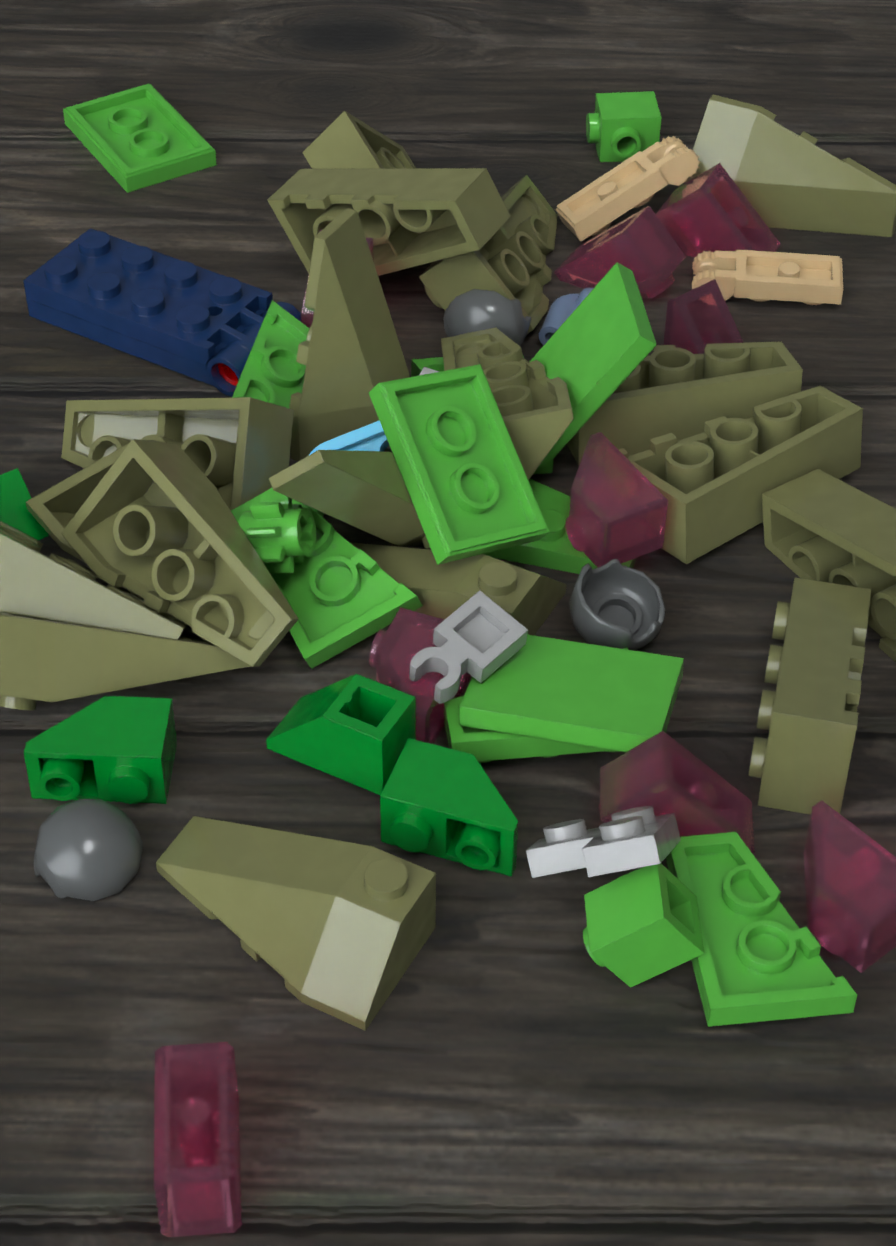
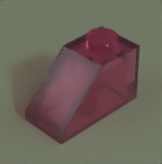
M720 163L675 189L655 214L663 224L666 233L677 242L687 256L697 257L698 253L701 254L703 251L708 252L709 250L711 252H715V250L736 252V249L776 252L781 245Z
M647 206L578 246L554 273L560 281L583 289L588 287L595 288L618 262L633 271L640 294L646 293L649 298H653L666 290L675 281L671 273L686 256L651 207Z
M601 432L590 435L571 488L569 517L566 519V532L571 544L576 550L583 551L597 568L605 565L612 559H617L622 564L663 548L668 500Z
M400 607L388 630H379L376 634L370 650L369 664L371 667L376 668L377 682L416 697V740L434 744L444 726V703L439 704L434 700L435 685L444 676L438 672H428L414 683L409 679L410 662L417 652L427 647H437L433 644L434 628L444 619ZM468 672L460 677L459 689L453 698L459 697L471 676Z
M661 731L600 768L599 811L600 820L603 823L612 821L611 815L616 812L641 806H653L655 816L675 813L680 837L737 832L752 854L755 853L752 801L664 731Z
M821 800L812 807L804 848L807 927L827 951L841 956L862 973L896 947V857Z

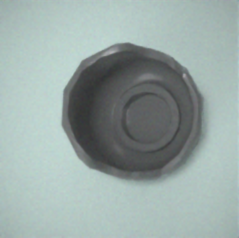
M472 289L456 296L448 308H446L443 317L447 337L496 327L519 346L524 342L531 323V317L526 316L524 319L520 300H509L495 291Z
M612 559L605 565L592 569L589 563L584 565L569 600L573 627L588 644L620 649L628 647V650H637L653 641L661 631L666 613L660 587L644 572L624 566L617 559Z
M77 799L57 807L40 826L34 852V872L37 877L41 875L58 898L69 897L94 902L119 894L138 873L142 860L143 841L135 824L125 812L101 799Z

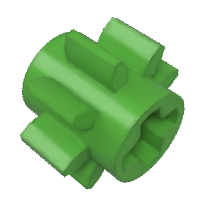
M281 493L261 494L260 503H251V511L242 513L238 525L246 534L270 574L293 573L294 563H303V556H310L314 551L316 544L314 517L308 508H302L301 504H292V499Z

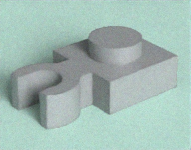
M479 590L434 628L433 644L437 647L424 648L414 655L410 662L409 679L415 683L428 672L442 674L444 678L440 679L435 685L434 700L439 704L451 700L458 692L460 677L468 672L478 682L482 683L525 646L528 629Z

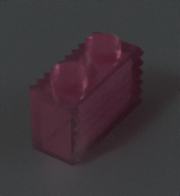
M227 1042L162 1046L155 1051L154 1190L155 1198L157 1199L159 1225H161L160 1234L167 1237L234 1233L242 1225L239 1096L234 1048Z

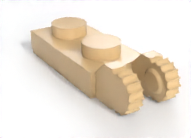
M667 136L666 139L662 138L661 142H656L644 151L637 152L558 204L555 210L562 223L582 242L589 236H595L604 232L612 221L630 209L648 203L656 192L668 184L680 186L687 181L688 177L692 178V175L699 168V156L692 149L687 148L679 138Z
M736 249V252L719 250L711 252L709 250L708 252L703 251L701 254L698 253V256L694 257V262L692 263L693 274L696 275L693 276L692 293L700 301L705 300L707 302L711 300L712 303H723L734 295V298H748L757 302L779 300L803 302L808 305H821L823 303L841 305L843 268L840 256Z

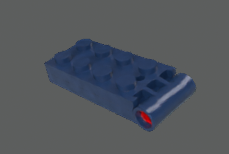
M91 228L23 280L30 317L215 386L227 396L233 395L263 319L273 300V295L269 291ZM277 302L278 305L306 325L302 314L293 305L287 302Z

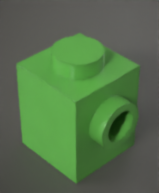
M654 91L596 93L595 113H587L586 137L588 143H595L599 162L625 161L637 152L644 151L660 140L661 114Z
M662 864L638 868L584 895L587 927L583 930L585 947L592 960L598 966H606L630 988L704 954L697 896Z

